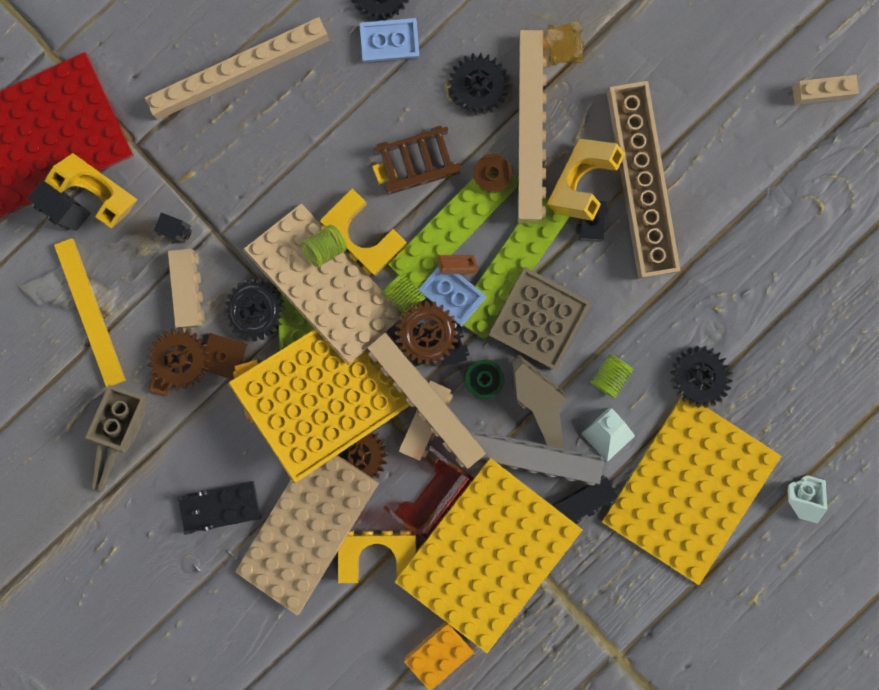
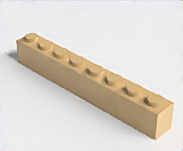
M384 333L368 347L370 350L368 355L375 363L379 361L383 366L380 369L387 377L391 376L394 379L393 385L399 392L403 391L408 396L405 398L411 407L416 406L418 408L420 418L424 422L428 420L432 425L431 431L437 438L439 436L442 437L445 441L443 443L444 447L449 452L453 451L456 454L457 458L455 460L462 468L466 466L468 469L486 454V451L407 356H404L402 350H399L397 344L387 333Z

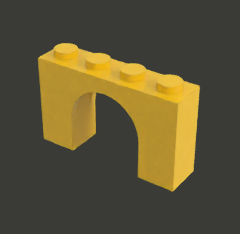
M579 139L547 205L555 214L593 221L601 203L591 193L576 191L577 183L585 173L592 169L602 168L617 171L625 153L617 143Z
M73 153L54 165L45 179L46 183L60 193L71 186L83 187L93 192L103 202L95 217L111 229L129 214L138 200Z
M352 188L320 220L323 224L321 228L324 229L328 225L335 226L345 239L347 249L350 251L348 255L355 262L359 260L363 264L361 268L369 276L371 274L376 276L407 245V242L392 229L373 247L361 248L353 244L348 235L349 224L367 203ZM336 236V238H337V240H338V242H339V244H340V247L342 248L341 243H340L338 237Z
M350 530L338 550V583H358L360 553L364 548L372 544H382L392 550L396 558V575L398 577L416 554V533H412V530H400V533H393V530H382L381 533H373V530H363L362 534H354V531Z

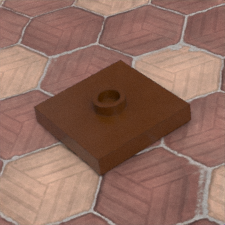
M210 333L207 341L208 346L205 349L210 354L205 357L210 359L211 362L205 363L209 370L203 371L234 380L233 371H236L234 366L242 364L248 344Z

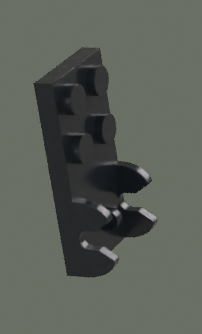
M254 481L177 496L184 535L261 519Z

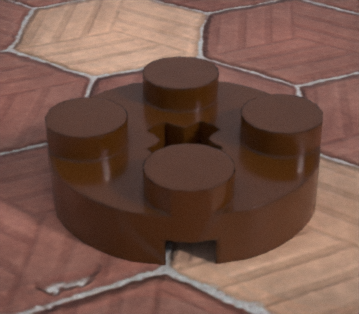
M499 154L484 155L474 168L476 184L482 191L488 193H497L504 190L512 178L511 164ZM491 168H494L496 172L498 171V175L495 178L487 174Z

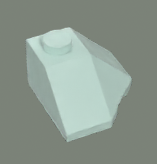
M807 475L800 481L788 485V502L798 518L818 524L826 513L827 494L825 480Z

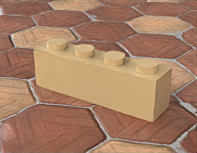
M193 249L168 251L175 328L202 326L205 316L200 306V303L203 302V296L198 286L201 283V276L197 272L196 266L199 264L198 253H195Z
M430 381L429 384L449 405L453 397L450 394L451 389ZM417 409L399 452L420 461L421 457L426 458L429 447H427L429 439L433 440L435 435L430 429L432 425L428 420L424 422L418 415L420 411Z

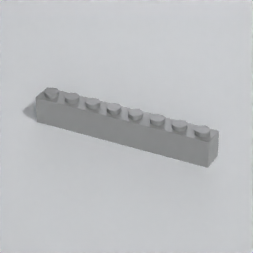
M467 429L486 451V454L478 461H488L489 458H492L499 465L505 464L511 469L524 468L530 473L543 472L550 477H557L558 475L569 481H576L577 479L582 480L588 485L600 484L604 466L603 456ZM447 450V453H451L452 456L457 457L453 451L449 452Z

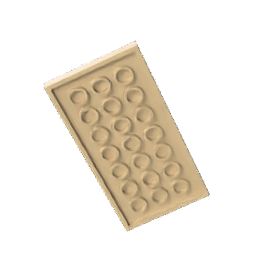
M301 203L245 247L243 252L349 365L373 342L400 320L399 316H404H402L403 313H400L401 310L398 311L399 308L396 309L397 306L391 304L392 301L389 302L390 299L387 300L388 296L385 297L382 294L383 291L346 251L327 261V263L319 268L309 262L303 252L301 243L308 239V237H311V235L321 231L322 225Z
M338 455L298 482L293 483L290 480L235 573L295 615H299L379 482Z

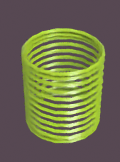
M333 225L324 227V229L311 235V237H308V239L301 243L305 256L317 268L347 249L345 239ZM336 236L338 237V239H339V241H340V243H341L342 249H341V247H340V244H339V242H338Z
M404 273L395 278L382 292L385 297L390 295L387 300L390 299L389 302L398 296L391 303L394 306L407 296L396 307L400 311L411 301L400 313L411 304L417 308V302L422 303L426 299V296L417 289L415 284H412L413 282L408 280Z
M608 354L605 359L606 361H603L605 364L600 366L601 369H598L600 372L595 374L596 377H593L590 383L615 399L618 393H620L619 390H622L621 388L625 385L624 382H627L628 377H630L634 370L622 360Z

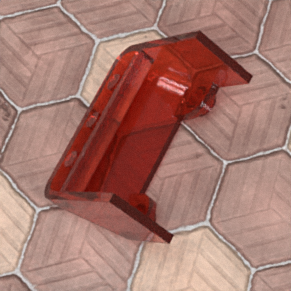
M432 446L429 447V450L438 456L434 459L432 465L436 475L414 503L405 501L399 505L397 510L387 505L383 507L402 526L426 539L474 479L468 472Z

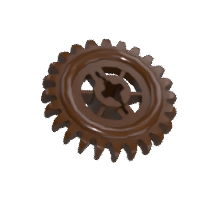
M425 301L424 307L420 302H417V308L410 305L411 312L404 310L406 317L399 316L402 324H396V326L401 330L396 331L395 334L401 337L396 342L403 343L399 350L406 349L404 356L411 354L410 361L417 357L418 364L423 359L426 365L429 364L430 359L436 364L437 357L443 361V354L450 355L448 348L455 349L451 343L458 342L453 337V335L459 334L458 331L453 330L458 324L451 323L455 316L448 317L450 310L443 312V305H440L437 309L436 302H433L431 307L428 301ZM422 319H425V324H422L419 327L416 326V323H418ZM428 319H432L437 323L430 325L428 324ZM415 327L417 328V335L413 337V329ZM424 328L428 330L431 329V331L429 332V337L425 335L422 336V334L424 333ZM441 329V337L439 339L435 336L436 332ZM434 338L438 340L435 345L428 347V342ZM423 340L426 347H422L417 343Z
M181 327L178 333L174 328H171V334L163 331L165 337L157 335L159 343L152 341L155 349H148V351L153 353V355L146 357L153 361L147 364L148 367H154L150 374L157 373L154 380L162 379L160 386L168 383L167 389H171L174 385L175 391H178L181 385L182 389L186 390L187 384L193 388V381L200 383L199 376H206L203 370H209L205 363H209L211 360L205 356L209 355L210 352L204 351L208 345H201L203 338L196 339V332L190 336V329H187L185 333ZM178 345L185 346L186 348L183 351H179ZM175 346V350L168 355L167 352L170 348ZM191 353L193 358L192 362H190L188 356ZM176 355L181 356L179 358V360L181 361L180 363L175 362L177 360V358L175 357ZM187 364H192L187 371L183 372V367ZM178 368L180 373H174L172 370Z
M372 432L356 442L355 448H347L349 453L344 460H348L353 466L355 464L356 468L362 463L366 467L361 469V471L372 478L373 476L380 478L378 471L384 472L385 469L381 465L387 464V461L383 460V458L387 457L388 454L382 452L387 446L380 445L384 439L377 440L379 433L372 435ZM363 444H365L370 451L365 452L362 449ZM358 450L359 456L362 457L355 463L352 454H355ZM342 451L341 453H339L338 456H340L341 458H343V452H344V451ZM371 453V460L367 464L364 462L366 454Z

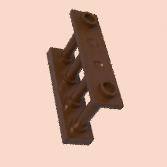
M436 126L427 133L389 144L382 142L376 145L374 155L381 154L389 178L388 184L385 185L387 196L460 174V164L451 162L443 138L448 133V127ZM436 138L444 163L442 165L443 168L437 170L432 166L425 141ZM418 144L426 169L425 173L417 175L414 172L407 146ZM396 149L400 150L407 172L406 179L400 181L399 178H396L388 153Z

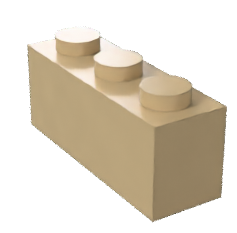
M857 75L803 80L797 82L792 87L794 105L849 100L859 94Z

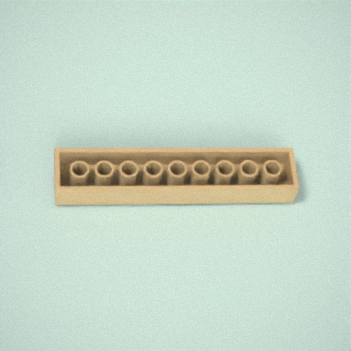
M648 81L610 87L607 91L614 140L625 153L619 169L638 279L677 273L680 271L649 83Z

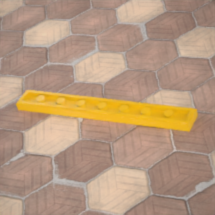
M73 238L57 243L54 247L106 388L109 385L114 386L125 382L124 373Z

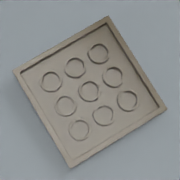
M523 267L488 335L556 371L591 302Z

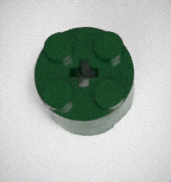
M479 360L467 369L465 384L469 392L474 396L483 399L491 398L502 389L504 374L501 368L493 361ZM483 373L486 377H489V381H486L485 385L479 381Z

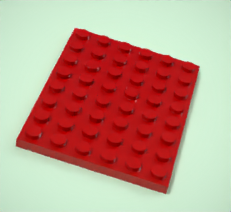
M86 52L0 91V218L32 204L27 199L42 180L45 181L54 165L72 153L99 172L134 156Z

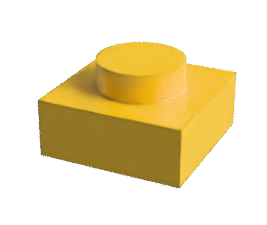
M384 162L372 166L379 185L389 181Z

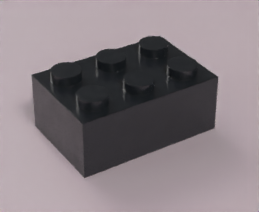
M44 180L37 185L27 198L32 202L31 206L35 210L47 215L46 218L53 224L64 227L67 230L71 228L77 231L91 214L66 192L60 193Z

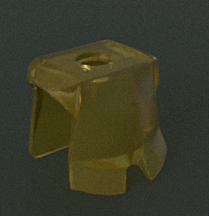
M579 20L558 27L548 25L546 36L548 39L549 62L552 66H556L560 62H583L584 41L581 40L580 33L583 31Z

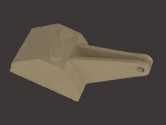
M518 355L512 362L513 386L516 394L515 398L518 400L517 403L523 409L529 408L533 412L547 445L564 448L559 409L567 401V398L559 386L522 356Z
M112 385L108 386L85 437L87 441L97 444L92 490H97L98 488V492L102 493L104 491L118 452L125 453L135 441L143 423L147 405L146 397ZM108 448H109V449H111V451H110V454H109V457H108V460H107V463H106V466H105V469H104L105 460H106V455H107V451H108Z

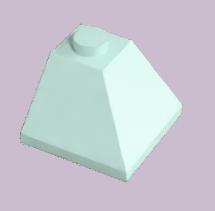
M608 408L581 433L593 448L604 457L606 462L635 437L627 424L612 408Z

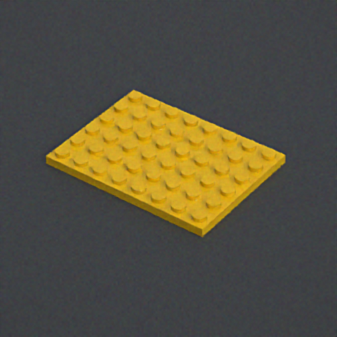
M315 329L228 383L293 483L298 482L411 406L405 399L408 396L403 391L399 392L393 385L394 379L391 376L387 377L380 368L383 366L379 361L375 363L368 355L370 352L368 348L347 365Z
M682 395L617 495L618 498L615 499V503L610 506L601 522L697 585H700L782 456L712 410L704 408L702 404L701 407L697 408L695 402L693 405H689V399L683 402Z
M489 458L398 575L395 583L488 653L583 529L492 458Z

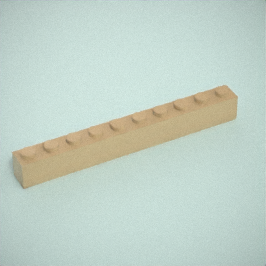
M320 17L315 18L144 98L152 115L159 120L328 42V34Z
M520 30L518 223H541L542 217L546 216V206H542V199L546 198V187H542V180H546V168H542V161H546V149H542V142H546V130H543V123H546V111H543V105H546V93H543V86H546L547 76L543 74V67H546L547 56H543V49L547 48V37H543V30Z

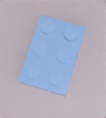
M416 18L359 23L363 63L420 58Z
M439 266L419 288V291L432 302H436L438 307L443 305V311L450 310L448 315L455 316L454 320L461 326L465 324L487 298L460 274H441Z

